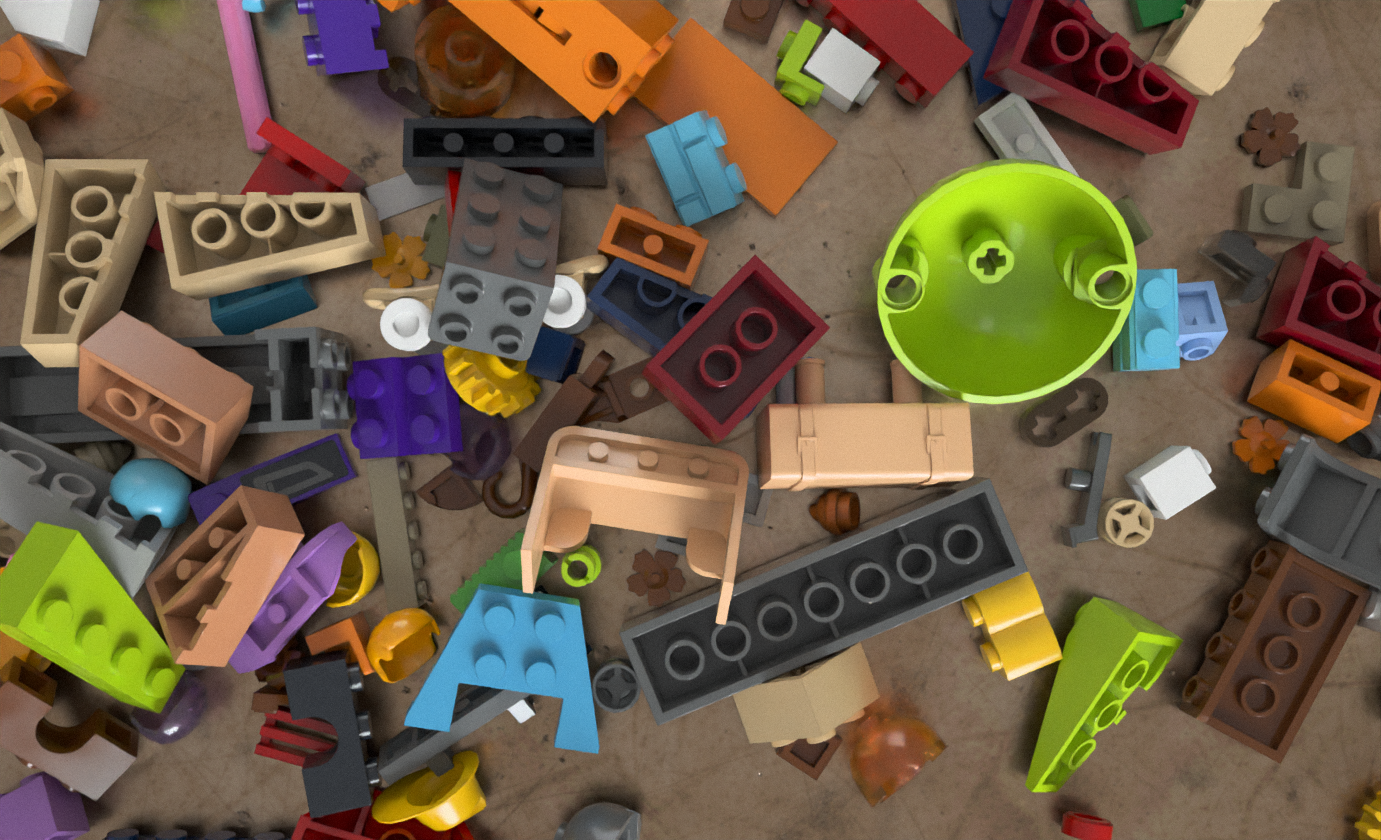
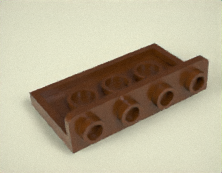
M1269 540L1267 545L1259 549L1251 562L1252 573L1244 588L1237 591L1232 597L1228 606L1229 616L1221 631L1214 634L1209 640L1205 649L1206 659L1198 674L1192 676L1186 683L1182 692L1183 702L1179 709L1281 764L1372 592L1300 554L1297 548L1290 544Z

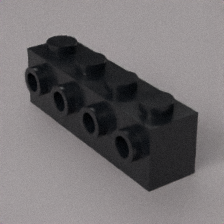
M442 116L404 118L402 167L415 185H444L447 171L461 172L465 158L478 162H491L501 168L527 175L543 176L550 181L563 185H608V136L605 119H598L593 123L586 116L570 118H543L540 116H524L521 118H494L491 116H475L472 118H445Z

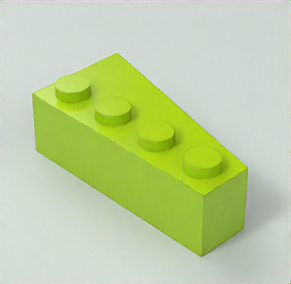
M36 521L0 575V631L116 700L160 714L183 675L185 667L182 664L174 663L167 644L79 531Z

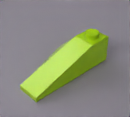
M1093 596L1090 602L1084 604L1077 612L1074 619L1075 625L1066 638L1062 652L1063 659L1060 660L1025 786L1031 792H1057L1095 750L1096 740L1093 739L1094 735L1098 731L1106 729L1112 723L1117 725L1127 714L1122 708V704L1134 690L1140 686L1147 691L1158 679L1184 641L1182 638L1116 601Z

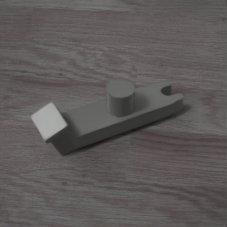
M1093 432L1085 470L1070 467L1067 471L1065 478L1066 489L1081 491L1076 523L1061 526L1065 546L1075 548L1078 543L1098 540L1097 521L1111 449L1112 434Z

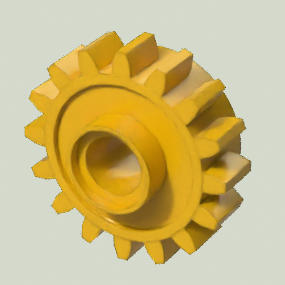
M448 345L442 351L445 371L455 391L469 405L479 411L488 413V415L493 416L500 412L504 418H508L514 413L518 414L535 402L534 397L541 392L540 386L536 383L541 377L528 374L525 371L527 360L518 361L453 345Z

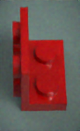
M266 117L256 134L271 143L239 195H247V192H267L269 195H293L294 192L359 193L366 182L345 166Z

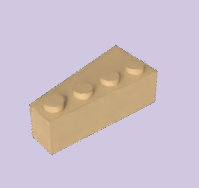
M149 159L45 160L20 344L45 368L79 367V345L117 315L157 216L154 192H166L167 190Z
M154 192L171 289L197 301L386 256L377 209L360 193L294 192L293 195H269L267 192H247V195H220L217 192H196V195H175L172 192Z

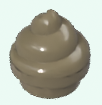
M116 440L85 442V445L73 449L78 458L114 475L123 466V460L129 456L131 451L129 445H123Z

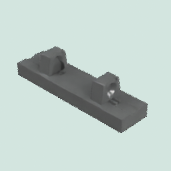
M474 685L456 697L450 732L410 726L381 745L379 749L378 773L390 786L425 763L437 777H440L454 768V752L450 746L507 709L519 724H522L536 715L533 706L535 703L534 699L531 697V693Z

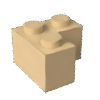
M861 642L733 694L750 744L771 742L772 747L785 746L797 739L804 738L807 739L809 744L826 741L836 735L835 728L837 726L864 716L863 708L880 697Z

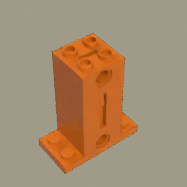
M422 0L377 1L393 13L409 3L416 6ZM448 0L593 123L606 110L615 115L627 99L630 100L646 80L647 76L645 75L655 63L657 64L675 42V39L669 33L679 21L657 0Z

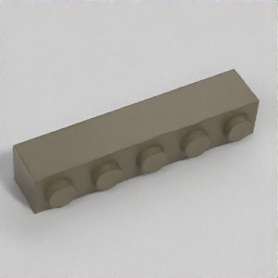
M403 456L366 461L388 612L405 608H418L424 604V599H427V586L425 581H421L419 569L423 568V559L421 552L416 550L415 539H418L419 533L417 523L412 521L411 509H414V498L412 492L407 490L406 480L410 478L408 463L403 462Z

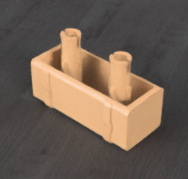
M805 358L800 359L794 365L796 404H767L756 418L759 489L802 491L803 489L909 488V490H923L927 487H952L973 477L969 404L923 403L922 382L912 375L899 359L890 362L893 403H826L825 360Z

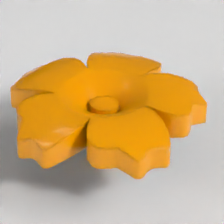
M395 232L384 235L383 242L386 256L371 259L373 263L371 269L378 272L380 277L384 279L390 277V288L412 286L414 284L412 276L420 280H426L431 270L428 266L429 264L422 260L423 256L421 255L424 254L427 246L420 236L412 237L407 235L402 241Z

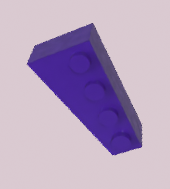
M295 0L298 15H307L310 35L302 36V44L307 66H316L317 76L389 68L386 49L375 50L373 39L378 38V27H380L381 22L377 3L374 4L373 0Z

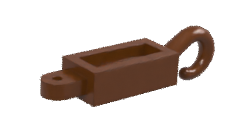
M604 349L594 358L583 374L569 375L512 453L519 459L521 472V495L519 500L513 504L501 502L496 496L495 485L502 478L503 472L495 468L487 474L482 486V497L485 506L492 514L504 519H515L524 515L532 507L538 473L541 472L550 437L554 432L563 427L580 426L605 392L598 387V384L613 365L615 358Z

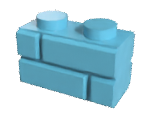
M707 110L698 111L645 136L683 226H691L745 201L741 192L747 190L746 181L737 163L729 165L722 148L723 145L728 143L727 136L718 117L710 118Z
M1177 269L1137 270L1136 289L1130 312L1120 333L1112 343L1113 372L1159 371L1180 368L1179 347L1176 346V341L1179 340Z

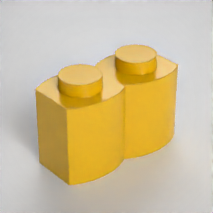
M1029 572L962 600V606L970 624L973 627L980 625L986 643L980 645V650L991 672L998 670L1001 676L1010 681L1063 659L1058 641L1044 613L1041 599Z

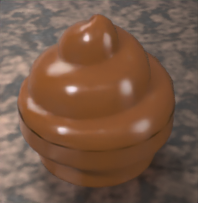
M831 488L827 494L818 498L816 504H812L809 507V513L814 520L820 523L823 529L834 535H842L844 532L853 531L859 526L861 515L860 499L856 492H848L846 488Z

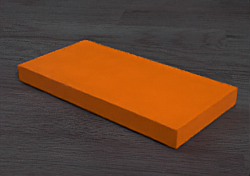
M690 17L673 37L675 42L667 53L645 75L647 76L646 80L632 98L665 126L703 110H707L710 118L718 117L727 136L728 143L723 145L722 148L729 165L737 163L745 178L747 190L743 192L775 218L835 148L838 141Z

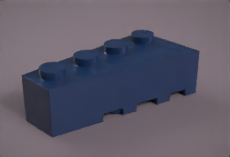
M617 257L588 294L586 308L654 358L713 297L704 293L701 295L677 285L675 281ZM757 405L741 421L748 418L755 410Z

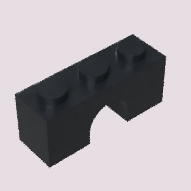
M349 648L289 660L283 670L292 721L308 717H319L330 722L338 734L337 743L328 750L306 755L302 767V775L310 817L315 818L372 805L374 787L381 786L382 780L381 775L378 773V757H369L366 739L373 738V729L369 709L360 710L357 692L364 690L363 673L359 662H351Z

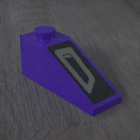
M335 433L189 494L188 500L199 525H201L240 485L287 495L293 507L358 477V474L339 433Z

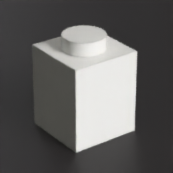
M832 28L805 65L802 74L824 85L825 88L821 96L844 113H847L855 101L863 106L880 82L873 76L881 62Z
M1171 445L1123 476L1138 500L1150 509L1153 517L1165 520L1216 488L1208 476L1211 473L1209 463L1198 450L1191 449L1190 446Z

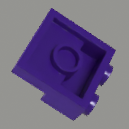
M442 353L352 362L353 373L348 377L347 391L349 396L356 402L357 421L352 425L350 434L353 445L359 449L360 459L463 451L459 394L455 391L447 377Z

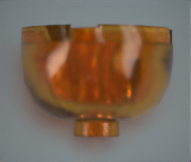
M875 713L855 730L860 739L850 752L849 769L851 778L859 793L873 809L879 802H884L911 781L926 766L925 763L929 760L931 762L936 760L949 746L934 728L925 720L913 714L896 713L882 719L878 713Z

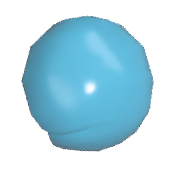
M140 458L124 464L111 480L109 492L115 502L127 507L134 520L139 521L142 517L150 514L159 517L163 528H172L184 523L188 517L191 506L188 495L192 493V482L184 471L163 459Z

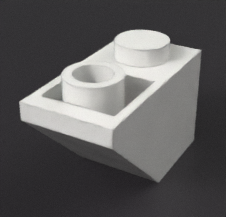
M0 0V7L14 30L35 43L86 56L100 1Z

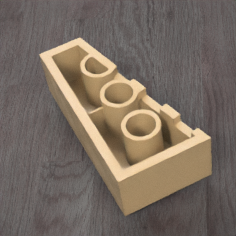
M1193 0L1190 6L1187 4L1182 6L1181 10L1184 11L1182 18L1170 22L1149 62L1155 63L1192 94L1212 96L1215 91L1221 90L1231 79L1235 71L1234 61L1242 49L1250 46L1260 35L1265 24L1262 20L1271 5L1279 0Z

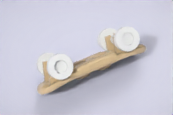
M590 255L556 265L554 290L543 322L556 331L572 336L581 334L588 329L594 318V313L586 308L588 280L599 278L607 271L610 266L608 258L604 255ZM439 284L413 288H371L363 292L362 298L365 304L375 309L384 310L380 320V329L384 339L391 346L400 350L414 351L417 354L426 355L442 353L449 345L433 341L428 337L429 323Z

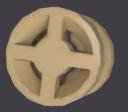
M1123 497L1109 498L1100 504L1097 534L1105 542L1125 548H1132L1144 544L1150 538L1154 529V518L1150 509L1145 504ZM1114 520L1118 522L1119 530H1117Z

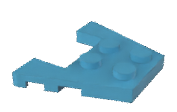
M479 583L451 632L448 642L426 676L423 686L415 700L410 704L404 726L450 732L458 684L465 683L562 698L554 736V747L598 754L600 747L579 599L537 592L531 594L519 589Z

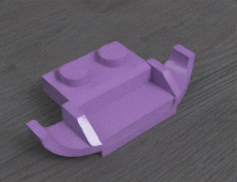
M342 521L318 533L305 545L300 542L228 661L238 673L254 671L275 661L276 655L318 607L334 594L341 574L343 557L347 549L357 540V537Z

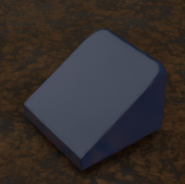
M540 327L531 356L527 360L525 371L528 374L563 384L569 375L577 373L585 341L560 331Z

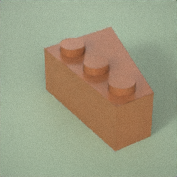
M240 485L144 580L175 664L226 666L305 535L287 495Z

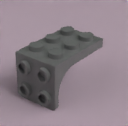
M465 158L443 271L428 328V337L431 340L518 361L530 358L555 285L563 184L550 181L543 176L527 175L504 169L491 162H478Z
M1302 434L1297 444L1289 443L1286 446L1278 463V470L1282 472L1274 488L1266 487L1256 503L1254 512L1259 515L1258 525L1270 540L1288 543L1297 548L1300 554L1381 589V479L1336 459L1317 445L1315 438Z

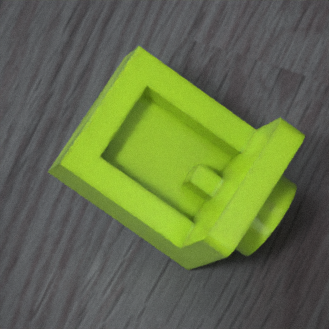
M806 19L798 34L789 30L778 50L776 57L783 61L777 71L774 84L781 88L779 92L789 101L802 106L806 102L816 106L825 86L802 74V71L818 44L823 28Z

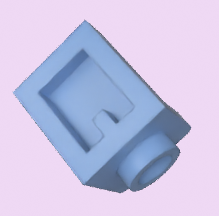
M1214 281L1178 284L1179 340L1176 341V346L1179 347L1180 358L1183 357L1185 360L1195 361L1212 355L1228 332Z

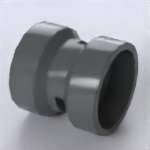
M623 655L610 656L597 668L592 683L593 698L597 705L605 711L612 713L625 712L632 708L638 701L641 692V685L629 657Z

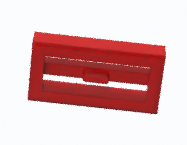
M278 706L276 714L265 713L266 721L261 726L259 733L261 739L256 744L254 754L303 767L306 755L312 753L273 743L272 740L276 739L319 752L328 750L336 744L315 736L276 727L278 720L338 736L334 726L325 719L308 717L292 721L290 708Z

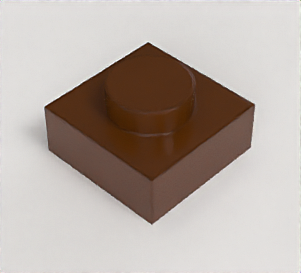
M731 0L724 18L723 27L768 43L784 0Z

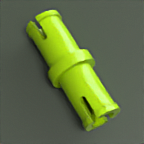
M584 544L579 549L566 553L561 567L562 578L571 586L581 587L594 581L599 575L602 566L598 550L591 545ZM576 560L584 562L588 569L580 568Z

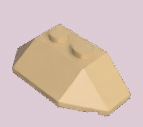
M0 108V250L37 224L45 167L42 150L39 144L34 141L27 123L4 108Z

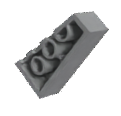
M0 422V519L28 535L36 521L79 531L129 597L133 599L145 582L144 580L150 575L163 556L178 525L172 528H163L159 517L151 514L142 517L139 521L134 520L127 507L115 502L110 495L109 489L111 480L115 476L114 474L97 468L93 464Z

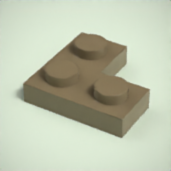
M1306 141L1300 144L1301 149L1297 151L1293 188L1256 183L1245 187L1240 234L1301 242L1316 235L1328 245L1344 243L1355 147Z

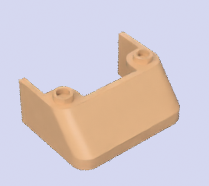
M567 426L557 430L548 441L521 546L523 592L531 594L534 592L543 551L569 553L579 549L588 537L590 524L687 539L685 557L689 567L694 572L702 576L722 579L715 623L726 625L735 580L748 485L749 467L747 462L736 452L726 449L580 426Z

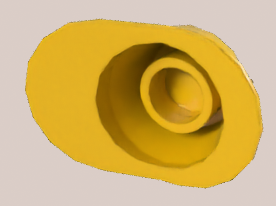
M470 750L454 755V768L440 777H437L427 767L399 779L376 798L372 806V817L379 823L393 824L416 818L423 825L438 832L446 831L484 810L487 803L486 796L475 776L480 762L478 754Z

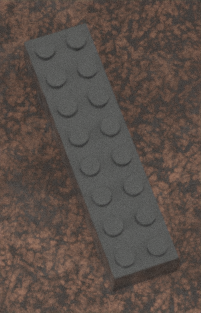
M976 476L865 522L853 531H846L842 535H834L736 576L726 625L715 623L721 583L623 623L619 635L656 724L659 726L1028 572V568L990 478Z

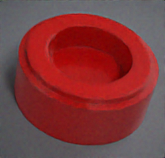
M1067 811L1063 814L1061 832L1082 840H1112L1113 824L1110 820L1099 816Z

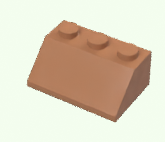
M121 310L79 345L78 411L208 485L215 477L248 419L254 386L245 382L239 375L228 372L205 359L194 349L184 347L158 332L152 325L141 322Z

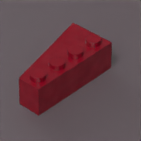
M1080 0L1012 1L983 79L1148 155L1182 147L1199 100L1155 63L1143 61L1128 48L1131 43L1117 31L1110 33L1091 17L1093 11Z
M1316 235L1287 250L1256 338L1278 347L1282 346L1289 339L1294 340L1381 381V288L1365 276L1368 272L1352 261L1345 263L1329 252L1330 245Z

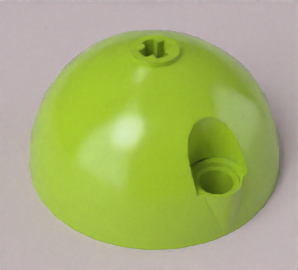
M1009 158L985 161L962 168L939 180L918 196L901 215L889 235L882 256L876 260L872 268V279L877 292L878 312L884 335L895 356L912 375L928 387L952 398L972 403L1004 404L1043 396L1065 386L1086 372L1106 353L1120 333L1130 312L1136 289L1137 261L1133 240L1123 217L1111 201L1091 183L1059 166L1037 160ZM1106 271H1114L1113 276L1107 282L1095 284L1101 274ZM907 275L895 289L886 286L888 281L894 276Z

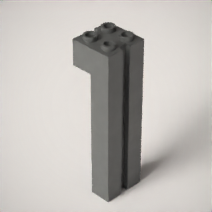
M320 327L256 329L254 334L171 338L184 347L194 349L202 357L224 370L239 375L245 382L254 386L249 416L239 434L348 429L347 419H352L354 401L349 396L348 391L343 390L342 372L350 370L352 358L350 345L347 341H344L342 333ZM23 346L0 347V422L47 444L128 440L78 411L79 367L45 368Z

